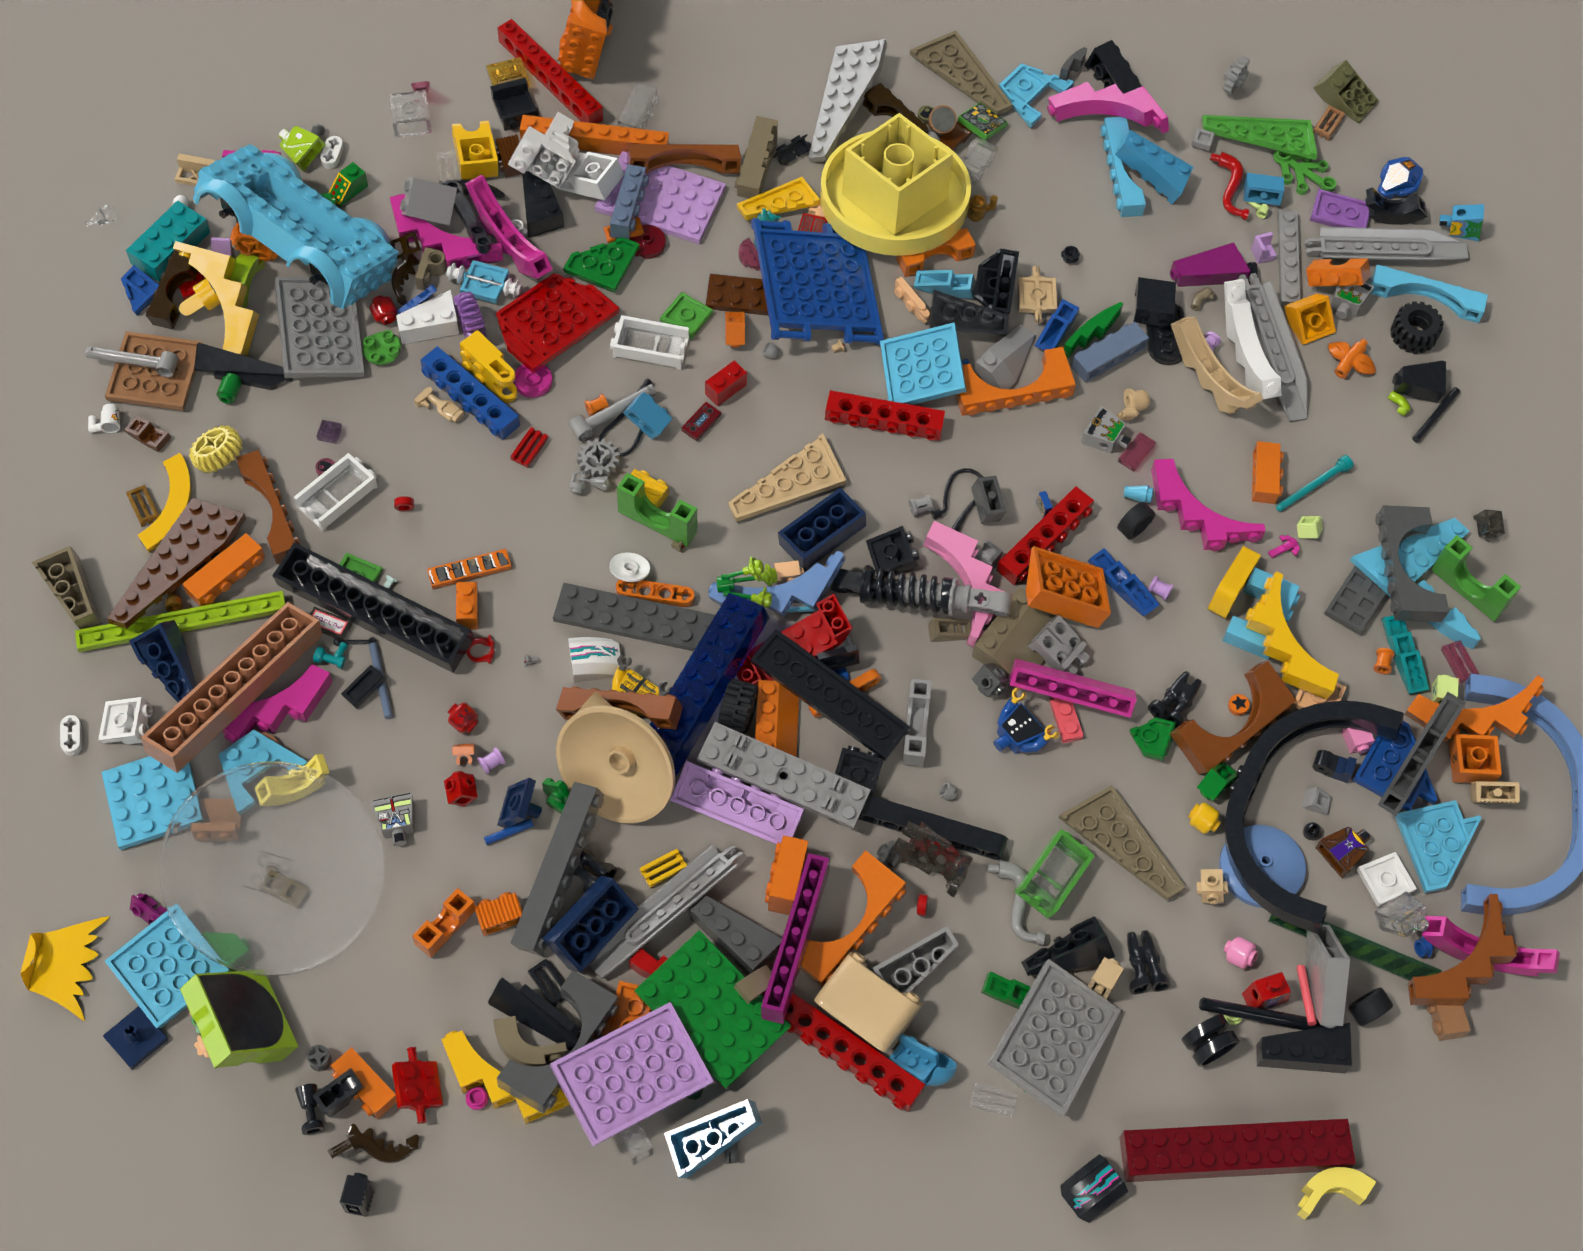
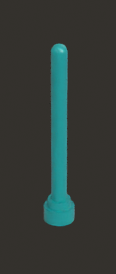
M1348 455L1340 457L1334 467L1277 504L1276 510L1283 511L1339 472H1348L1354 467L1352 459Z

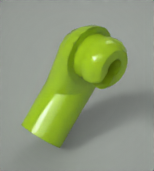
M1392 390L1387 399L1399 405L1397 412L1405 416L1411 407L1405 397Z

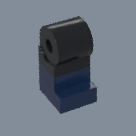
M1318 750L1312 768L1325 776L1348 783L1353 774L1357 759L1353 757H1348L1347 759L1327 750Z

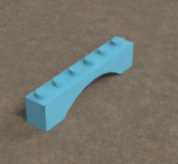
M1105 118L1103 125L1100 126V135L1104 137L1103 148L1104 151H1107L1106 162L1107 166H1110V180H1113L1114 183L1113 194L1117 197L1116 209L1120 211L1121 217L1143 216L1146 206L1143 190L1129 178L1124 170L1121 159L1115 155L1121 141L1129 132L1127 118Z
M1376 265L1370 282L1371 285H1374L1371 294L1384 298L1401 294L1426 296L1446 305L1459 318L1479 323L1484 314L1488 297L1487 294L1381 265Z

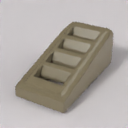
M933 618L928 624L930 641L968 640L972 626L971 619ZM961 625H964L965 633H962ZM954 626H956L957 633H954Z

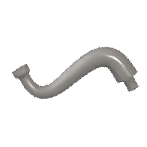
M999 860L998 864L988 863L987 872L997 873L998 878L1013 880L1015 889L1026 876L1024 869L1011 862ZM1015 893L1011 916V925L1015 935L1024 941L1044 945V932L1033 934L1023 929L1022 919L1027 902Z

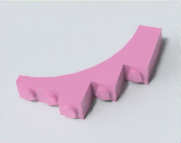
M934 521L923 546L937 553L948 562L965 586L969 584L974 589L1003 591L989 585L993 578V575L990 574L993 566L975 559L979 550L976 548L978 540ZM981 598L978 603L982 604V601H985V599ZM972 611V626L966 644L974 647L976 641L985 632L982 629L984 624L989 625L992 616L996 618L997 615Z

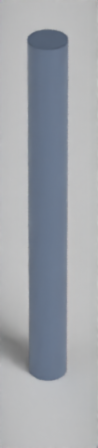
M370 643L369 649L373 667L384 676L377 643ZM384 682L378 690L385 719H391L393 714L386 683Z

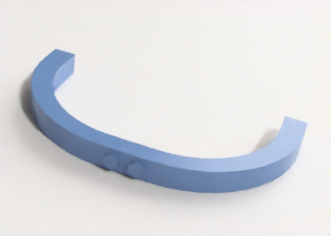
M1471 673L1465 682V701L1496 705L1516 696L1526 687L1506 679ZM1542 695L1532 697L1529 701L1532 703V706L1524 715L1538 725L1553 740L1569 770L1572 787V837L1568 854L1562 866L1554 874L1533 885L1504 889L1467 884L1461 891L1462 912L1484 915L1483 901L1489 894H1498L1499 902L1503 906L1501 916L1521 914L1535 910L1562 894L1583 870V738L1567 716Z

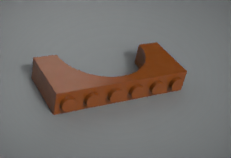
M1268 660L1258 663L1244 674L1251 689L1252 708L1246 724L1236 734L1230 737L1213 735L1201 728L1194 719L1183 722L1170 733L1198 774L1208 773L1211 768L1221 761L1229 760L1233 756V751L1236 749L1240 750L1248 744L1247 740L1249 738L1253 739L1263 732L1261 729L1264 726L1272 725L1277 721L1276 717L1280 713L1283 715L1292 709L1290 705L1296 699Z

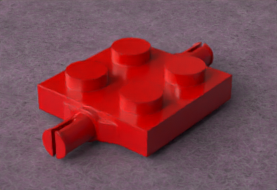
M409 1047L407 1048L409 1061L392 1064L397 1108L416 1111L417 1124L427 1123L425 1110L428 1108H439L443 1105L437 1061L418 1060L417 1048Z

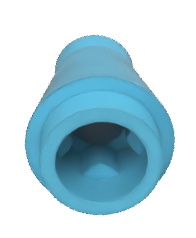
M1149 485L1125 486L1124 498L1137 502L1151 503L1154 488L1149 487Z

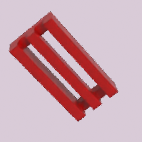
M530 427L511 454V460L528 468L548 440V435L545 433L543 435L541 431H535L533 427ZM539 438L540 441L537 443V445L535 446V448L533 449V451L530 453V455L528 456V458L524 461L523 459H524L525 456L530 452V450L532 449V446L535 444V442H536L537 439Z

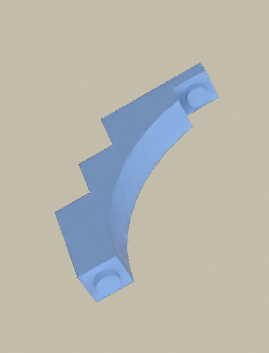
M837 550L834 555L831 554L828 558L827 568L816 563L807 572L791 581L766 587L767 592L772 594V603L768 609L785 617L793 601L796 600L816 611L818 608L816 604L822 601L846 560L845 555ZM713 582L708 590V596L711 601L752 623L760 612L757 603L751 602L749 599L732 596L723 597V592L718 593L717 582ZM735 585V590H731V592L747 595L759 594L763 591L764 587L752 588Z

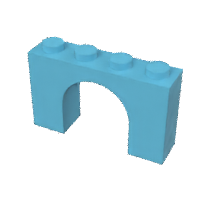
M1254 567L1243 593L1260 599L1261 595L1265 594L1266 591L1263 588L1268 577L1271 578L1273 575ZM1282 579L1281 605L1285 620L1289 622L1293 614V610H1290L1292 605L1296 606L1300 594H1297L1300 586ZM1233 615L1222 641L1268 660L1269 656L1263 654L1265 649L1263 641L1266 636L1245 628L1247 621Z

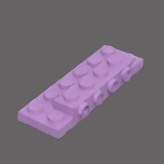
M686 761L670 801L775 844L777 842L781 843L783 835L794 837L805 809L786 802L781 797L772 793L770 795L762 792L763 789L751 785L749 787L744 785L740 779L731 777V779L723 776L724 773L719 769L713 767L710 771Z

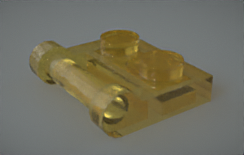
M521 57L486 65V71L492 86L497 85L501 81L525 77L528 87H530V81Z

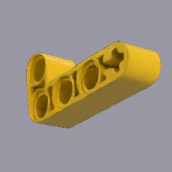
M1246 546L1242 547L1220 582L1207 610L1226 619L1236 598L1260 560L1261 554Z

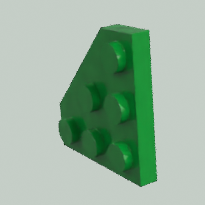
M621 237L615 239V242L609 244L602 243L590 247V250L581 253L579 251L574 252L570 255L563 271L615 293L636 256L640 245Z

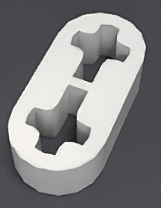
M338 136L329 137L325 142L326 146L322 150L320 159L322 166L326 169H334L340 161L344 146L342 139Z
M74 715L64 717L60 723V745L64 753L69 756L77 755L82 750V724ZM73 722L75 725L72 726V732H70L68 727ZM70 739L75 743L71 749L68 748Z

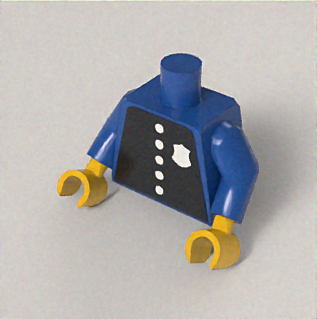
M1015 688L1012 691L1013 698L1009 699L1002 708L997 721V734L999 738L993 743L1000 752L1007 747L1015 754L1019 752H1038L1049 743L1050 738L1057 739L1059 737V732H1055L1053 735L1050 734L1055 726L1049 725L1044 729L1022 703H1017L1026 697L1025 692L1020 698L1016 696L1020 688Z

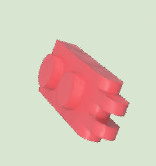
M1055 697L1049 699L1062 743L1083 739L1082 729L1073 702Z

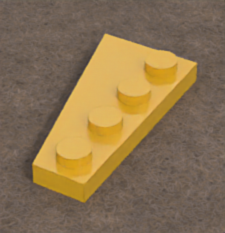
M800 177L737 203V209L745 220L757 218L758 214H761L762 208L774 214L820 205V199L805 179Z

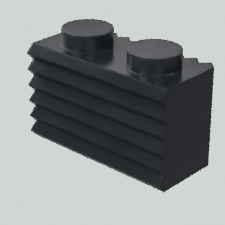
M354 1173V1176L347 1175L340 1198V1204L346 1213L363 1217L368 1216L367 1212L370 1211L372 1194L375 1192L370 1184L371 1182L367 1179V1175L362 1173Z

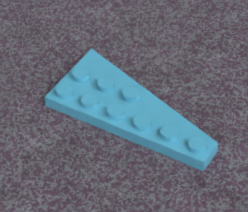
M1456 518L1431 526L1426 535H1416L1403 540L1399 544L1398 549L1399 560L1403 570L1411 580L1416 582L1434 566L1444 547L1456 535L1463 539L1469 533V530ZM1382 545L1352 556L1350 561L1388 594V579L1384 574L1385 562L1381 557Z

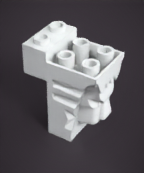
M557 112L545 134L529 126L508 165L523 174L527 170L560 189L574 166L575 158L580 151L578 141L568 135L574 121Z

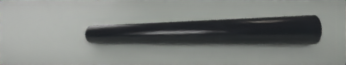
M1457 387L1452 389L1412 437L1414 442L1418 443L1458 396L1460 390Z

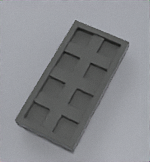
M1354 566L1324 615L1360 635L1386 593L1359 568Z

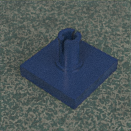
M527 778L508 787L498 826L507 828L524 821L526 815L534 819L540 816L542 807L530 802L536 780Z
M139 1006L103 1035L104 1039L131 1070L168 1041L167 1037L159 1028L156 1029Z

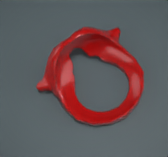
M488 635L487 638H474L466 652L470 660L477 663H491L495 653V643L491 635ZM475 644L491 646L488 654L480 658L470 654V649Z

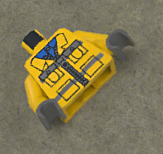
M624 655L618 657L617 662L620 667H617L614 674L612 690L625 693L633 691L638 694L653 693L659 696L673 693V687H669L665 691V686L668 682H661L659 687H657L630 668L626 670V667L631 665L632 659L628 658L627 663L624 664L622 662ZM629 711L638 717L644 716L637 712Z

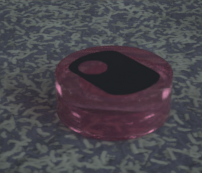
M329 458L319 460L315 466L317 475H322L335 462Z

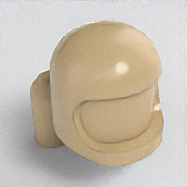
M1131 388L1125 389L1123 398L1126 408L1121 413H1117V417L1122 421L1136 418L1140 414L1138 411H1144L1148 408L1150 404L1149 394L1145 390L1134 391Z

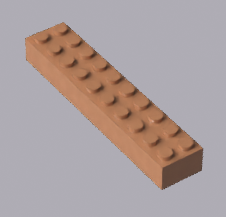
M287 602L141 737L145 753L178 773L322 637L320 621Z

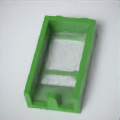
M1060 829L1052 836L1014 892L1048 919L1058 911L1095 855L1090 852L1087 846L1077 842L1069 832Z

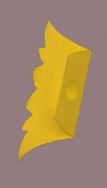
M110 916L51 932H35L30 934L20 972L26 988L57 1002L85 1021L82 1010L74 995L83 996V991L75 982L92 980L93 977L90 972L81 964L93 960L98 956V953L84 946L98 937L88 934L108 920Z

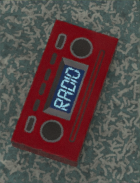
M705 402L681 427V431L695 441H698L721 416V411Z

